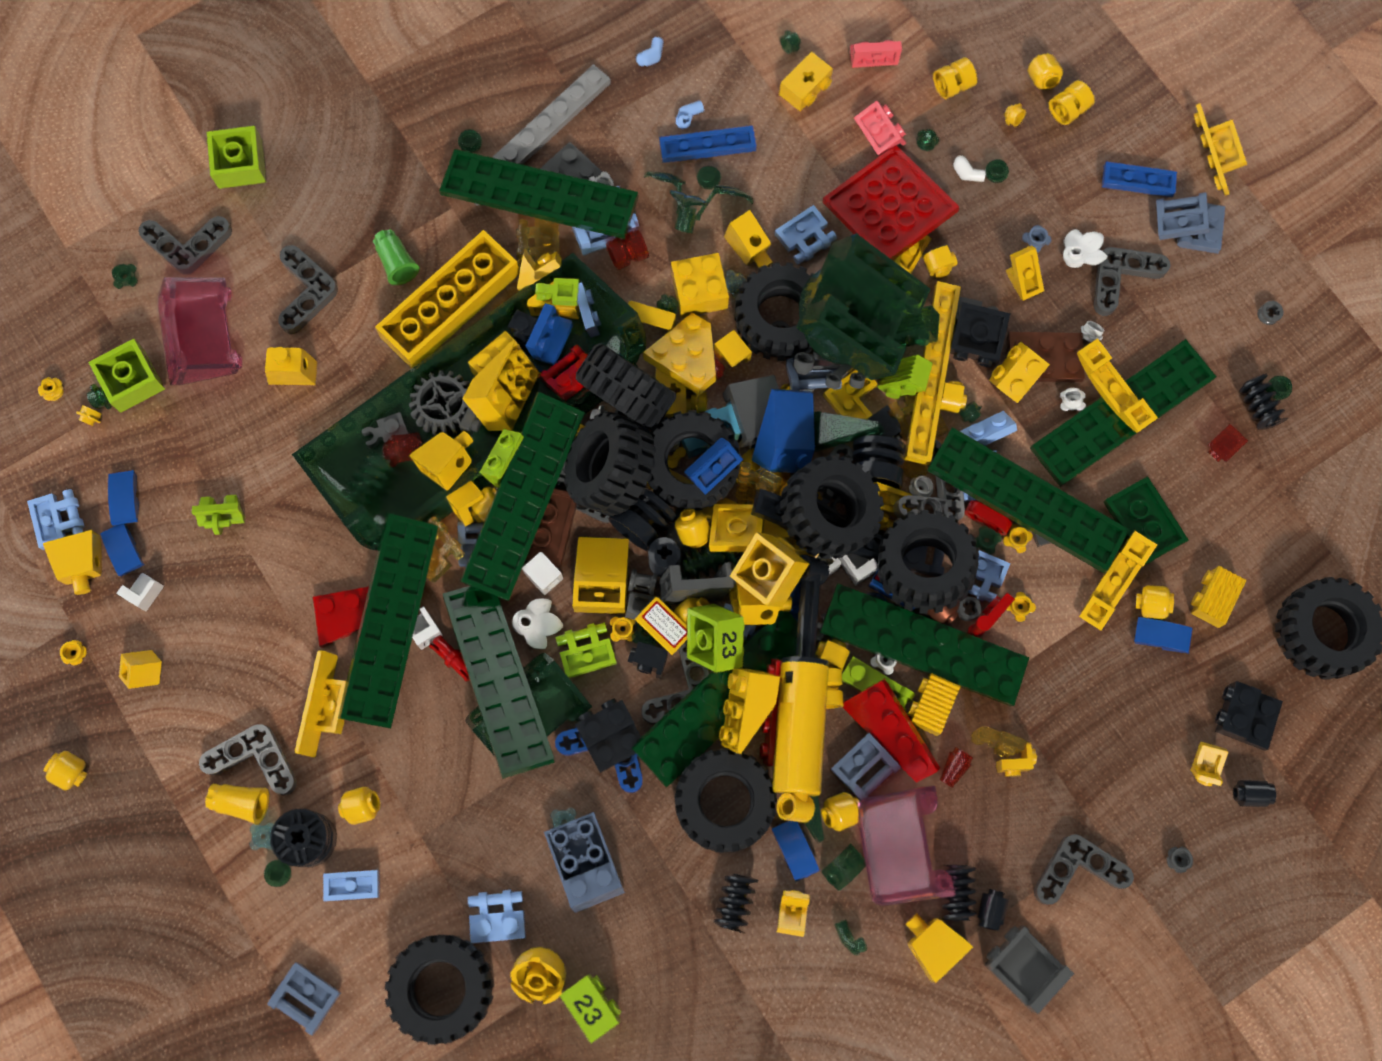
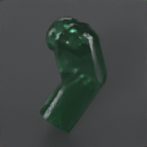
M846 919L834 924L841 943L853 955L858 956L861 952L867 951L868 948L864 938L854 939Z

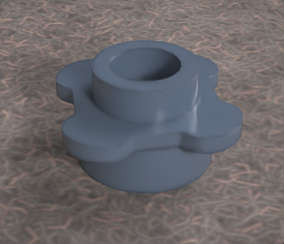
M1035 225L1029 233H1024L1022 236V240L1035 247L1037 252H1040L1044 245L1051 243V237L1048 235V232L1039 225Z

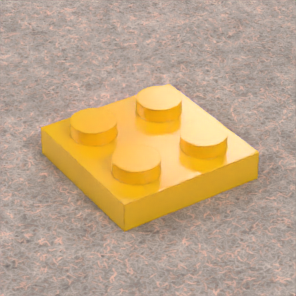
M714 504L709 539L710 552H745L756 532L763 533L764 519L751 515L753 504Z

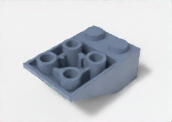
M594 812L544 832L570 907L574 913L625 893Z

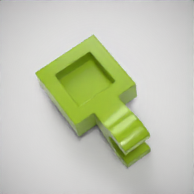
M554 278L553 285L537 283L535 288L536 299L546 301L552 298L553 305L578 306L579 279Z

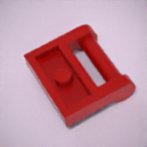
M577 344L570 349V353L547 371L543 370L538 374L541 381L565 402L584 388L576 380V372L584 362L587 354ZM575 360H578V361H577L576 363H574L571 367H569V368H568L567 370H565L562 374H560L557 378L553 379L556 375H558L560 372H562L565 368H567V367H568L570 364H572Z
M1006 593L1002 598L997 595L982 611L985 615L980 616L975 624L969 626L967 633L980 638L995 624L1015 598L1009 593Z

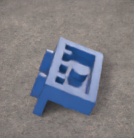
M544 304L526 344V348L533 359L552 365L557 363L574 325L572 320L560 317L553 305Z

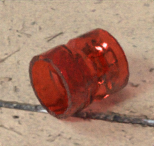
M638 229L627 232L625 239L615 237L605 242L611 261L617 271L630 266L631 261L637 263L649 258L646 243Z

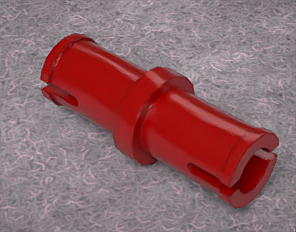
M441 635L437 636L429 645V648L444 660V664L448 668L452 667L464 681H469L470 679L460 650H455Z

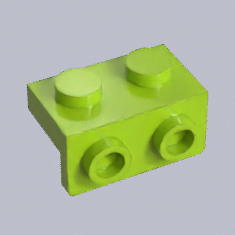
M503 429L480 470V473L497 488L524 438L519 432Z

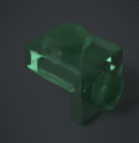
M850 843L821 873L832 886L840 891L869 863Z

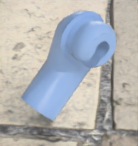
M659 37L652 39L651 48L637 55L636 61L638 65L650 66L659 62L663 39Z
M701 100L680 107L676 117V124L679 128L686 129L689 127L693 115L704 112Z

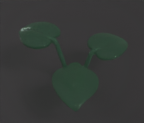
M647 171L644 174V178L651 176L657 180L672 183L677 188V190L669 191L677 201L676 214L678 215L674 228L685 233H693L696 220L700 221L701 215L716 194L725 193L745 197L751 204L754 202V198L749 194L727 185H715L708 198L704 200L682 192V184L685 185L686 181L678 176L657 171ZM700 205L702 207L700 208L698 213H696L697 209L691 206Z

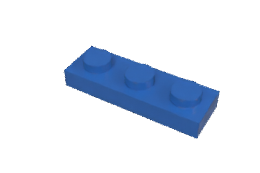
M1106 162L1103 167L1102 187L1173 197L1176 192L1177 171Z

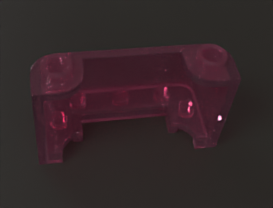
M164 277L158 294V313L168 380L171 386L234 375L242 368L241 354H237L235 349H231L225 312L227 302L231 301V289L226 286L225 278Z
M935 786L864 798L858 803V822L870 893L873 901L879 906L955 896L953 882L948 872L944 870L932 871L923 815L931 814L937 808L938 799Z

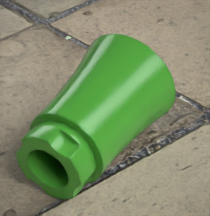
M391 229L378 232L373 243L385 269L388 282L391 285H402L414 279L419 273L420 268L409 255L400 238Z

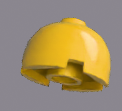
M543 947L531 948L523 952L511 970L512 990L518 997L530 1003H534V1000H543L542 1004H548L557 1000L562 994L566 979V969L562 959L554 951Z

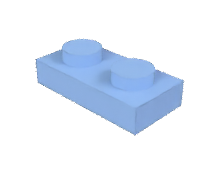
M581 282L579 283L578 305L585 329L590 338L600 335L597 326L601 325V321L597 311L593 312L591 304H594L595 301L591 290H586Z
M1002 411L960 432L986 446L1016 432L1017 424L1005 411Z
M379 870L323 874V901L380 898Z

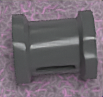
M633 569L628 591L637 590L654 596L658 574L647 575L637 573V570Z

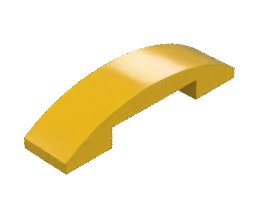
M1098 338L1077 352L1086 374L1099 394L1132 430L1138 433L1158 419L1143 398L1139 400L1111 364L1110 360L1112 357Z
M1134 531L1113 560L1109 570L1099 581L1079 617L1102 631L1115 611L1114 608L1140 568L1145 565L1157 544Z

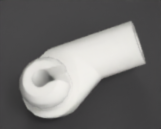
M961 155L955 158L953 167L962 180L984 182L985 170L973 169L965 156Z

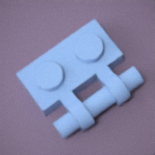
M814 205L776 229L774 233L788 252L795 248L799 250V253L793 256L795 263L798 265L803 261L812 259L814 254L821 249L826 250L837 239L835 232L831 231L825 235L822 231L827 227L828 222ZM814 236L817 241L808 246L805 241Z
M72 489L62 492L64 500L57 501V497L53 493L27 501L40 549L45 550L44 542L66 537L67 532L72 531L73 535L83 532L84 522L79 517L77 509L79 508V502L74 497ZM67 510L69 521L63 522L60 512Z
M979 550V564L975 578L983 582L981 587L973 585L968 593L976 596V599L981 602L984 600L991 602L997 594L989 591L990 586L993 585L997 588L1002 586L1011 563Z
M510 889L503 890V893L498 894L480 892L477 896H468V906H479L480 915L469 916L471 943L526 938L524 910L513 911V903L523 902L522 891L512 892ZM489 905H504V912L489 914Z

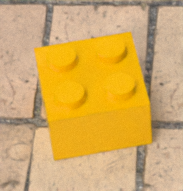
M719 253L671 262V277L681 318L687 317L692 312L698 315L728 309L729 295Z
M756 532L730 577L766 606L783 607L809 563L774 536Z

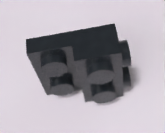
M962 302L953 332L950 354H954L953 358L958 361H967L968 358L978 360L977 364L983 367H991L992 364L996 365L1000 360L1010 313Z
M1235 681L1227 685L1223 691L1222 699L1225 701L1222 709L1217 712L1215 717V724H1217L1215 732L1261 750H1269L1283 701L1262 694L1260 689Z
M613 698L602 704L603 710L596 714L588 711L579 716V723L575 724L600 773L636 754L632 747L641 736L623 700L617 702Z

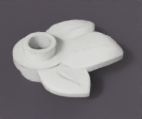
M1077 229L1070 231L1064 239L1066 249L1063 252V259L1069 267L1077 268L1084 263L1097 265L1106 260L1107 255L1099 250L1103 244V234L1088 232L1082 235Z
M541 598L531 601L526 610L518 611L512 618L514 631L524 635L527 644L533 648L545 649L547 647L546 636L556 634L563 628L561 620L556 615L549 613L552 601L549 599ZM527 618L529 626L522 625L521 619Z

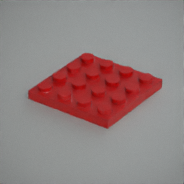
M897 145L887 150L823 197V204L884 266H887L959 212V205Z

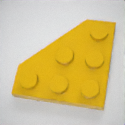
M692 312L643 352V359L696 394H702L716 382L711 323Z

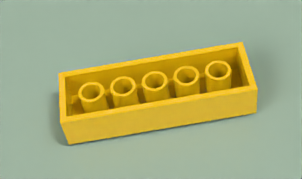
M481 231L375 326L380 338L409 367L415 370L519 275L518 262L486 231Z

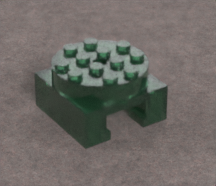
M856 233L833 242L822 269L813 274L805 284L800 297V319L796 328L804 333L814 351L827 361L835 364L850 365L870 380L896 374L906 350L905 347L894 340L901 320L906 314L911 313L913 316L921 314L930 288Z

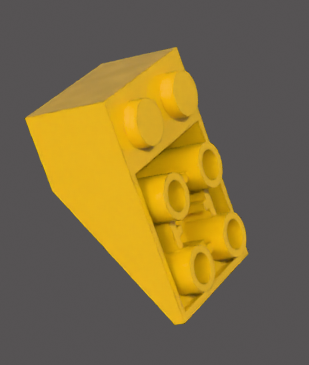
M512 340L472 379L462 399L488 431L512 430L538 378L539 371L518 343Z
M578 537L572 605L574 612L625 614L629 539Z
M733 669V672L728 677L729 698L724 703L725 723L721 727L719 734L722 746L738 754L743 752L776 704L780 682L779 676L757 670Z

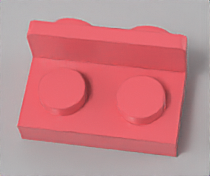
M886 40L877 43L861 42L850 45L852 68L898 65L902 51L901 41Z
M875 101L854 117L878 156H881L893 146L899 143L904 146L907 142L903 138L906 135L904 129L899 123L895 125L891 118L894 114L887 104L882 106L878 101Z

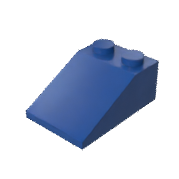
M771 389L752 461L768 472L796 473L812 461L815 450L813 393L810 391Z

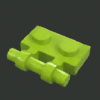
M605 622L597 625L594 623L588 624L587 628L574 632L571 629L565 631V634L555 637L558 646L565 644L569 646V650L560 652L567 679L617 664L610 639L599 641L598 638L599 634L607 632ZM591 638L592 643L577 647L575 641Z

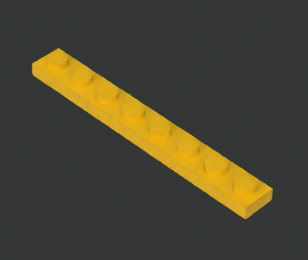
M937 281L934 288L922 356L932 362L933 365L926 391L916 392L905 453V460L929 465L932 460L961 290L960 286Z

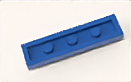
M753 125L659 137L663 163L756 151Z

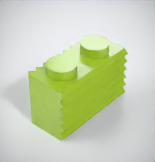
M918 354L887 362L886 370L881 372L882 376L880 377L878 389L885 392V395L892 399H899L903 395L913 396L916 395V392L926 391L933 363Z

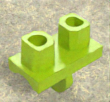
M226 495L223 504H216L215 499L210 496L201 497L198 506H192V514L195 515L198 526H204L205 529L212 528L215 535H222L223 527H231V524L245 523V516L237 495Z

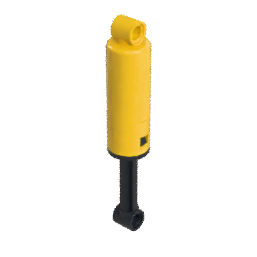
M801 555L800 557L807 561L809 565L798 581L801 584L796 656L783 657L781 659L773 791L782 794L777 802L778 816L783 820L805 823L812 819L815 811L813 799L809 796L820 795L822 787L829 662L824 659L815 658L819 590L820 585L827 580L830 571L826 561L808 555Z

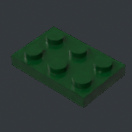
M1148 476L1103 501L1113 519L1130 529L1125 537L1127 540L1136 531L1157 544L1145 565L1189 541Z

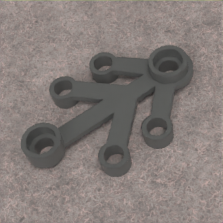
M817 345L814 347L813 356L804 352L797 353L793 366L795 371L802 375L809 374L812 369H837L833 373L827 374L825 385L831 389L839 388L841 379L853 369H861L858 373H852L849 381L851 387L859 389L864 386L865 379L870 374H878L885 371L887 362L886 357L878 352H869L867 355H864L847 345H840L836 353L829 350L826 346Z

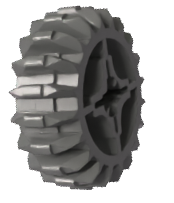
M440 370L437 377L430 372V379L427 381L421 377L423 385H414L417 393L410 394V398L413 400V402L409 403L410 409L413 410L411 416L413 419H417V426H423V430L426 433L432 430L434 436L439 434L440 431L448 435V431L451 430L454 435H457L456 428L460 427L459 425L469 407L462 398L470 382L467 380L463 381V377L460 374L454 378V373L451 371L445 376L444 372ZM442 388L454 389L457 392H444ZM434 392L433 398L426 402L429 395ZM440 396H442L443 401L446 402V412L443 406L440 405ZM459 403H462L459 411L453 416V410L460 406ZM429 415H442L445 419L437 420L429 417Z

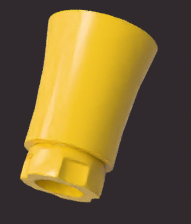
M212 784L205 798V806L210 810H215L216 813L230 815L259 825L268 809L269 791L267 788Z

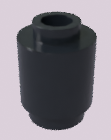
M1239 780L1237 785L1233 787V798L1238 802L1239 806L1268 807L1269 804L1273 805L1276 801V788L1273 783H1268L1266 780Z
M989 889L988 893H982L977 914L979 919L978 926L994 931L1000 930V926L1004 925L1009 900L1004 898L1005 893Z

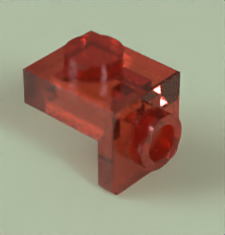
M1229 424L1208 444L1211 448L1208 453L1217 462H1220L1222 459L1227 462L1248 440Z
M411 433L390 436L383 446V456L387 460L389 468L395 467L399 462L413 461L409 455L423 445L420 434Z

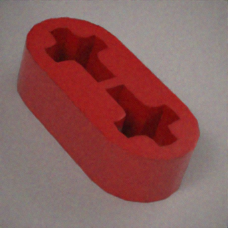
M971 500L965 509L967 517L999 535H1007L1012 526L1011 520L978 501Z

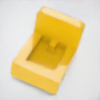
M1200 741L1191 767V772L1197 779V782L1205 786H1212L1213 784L1222 785L1223 780L1220 775L1228 755L1226 748Z
M1031 742L1020 745L1021 759H1001L997 761V773L1005 772V777L1021 776V771L1034 769L1037 755L1036 750L1032 749Z
M797 890L783 891L778 916V933L804 936L810 895L803 894Z

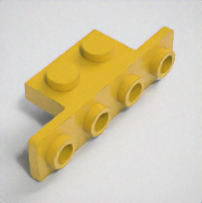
M1201 103L1196 105L1198 113L1194 114L1197 127L1203 126L1205 132L1200 136L1204 148L1209 147L1211 151L1207 158L1211 169L1216 168L1218 173L1214 177L1217 189H1223L1226 196L1230 192L1224 173L1247 165L1233 119L1209 128Z
M323 650L317 651L295 747L296 754L308 757H316L321 732L342 735L345 721L339 719L338 715L346 681L333 680L338 656Z

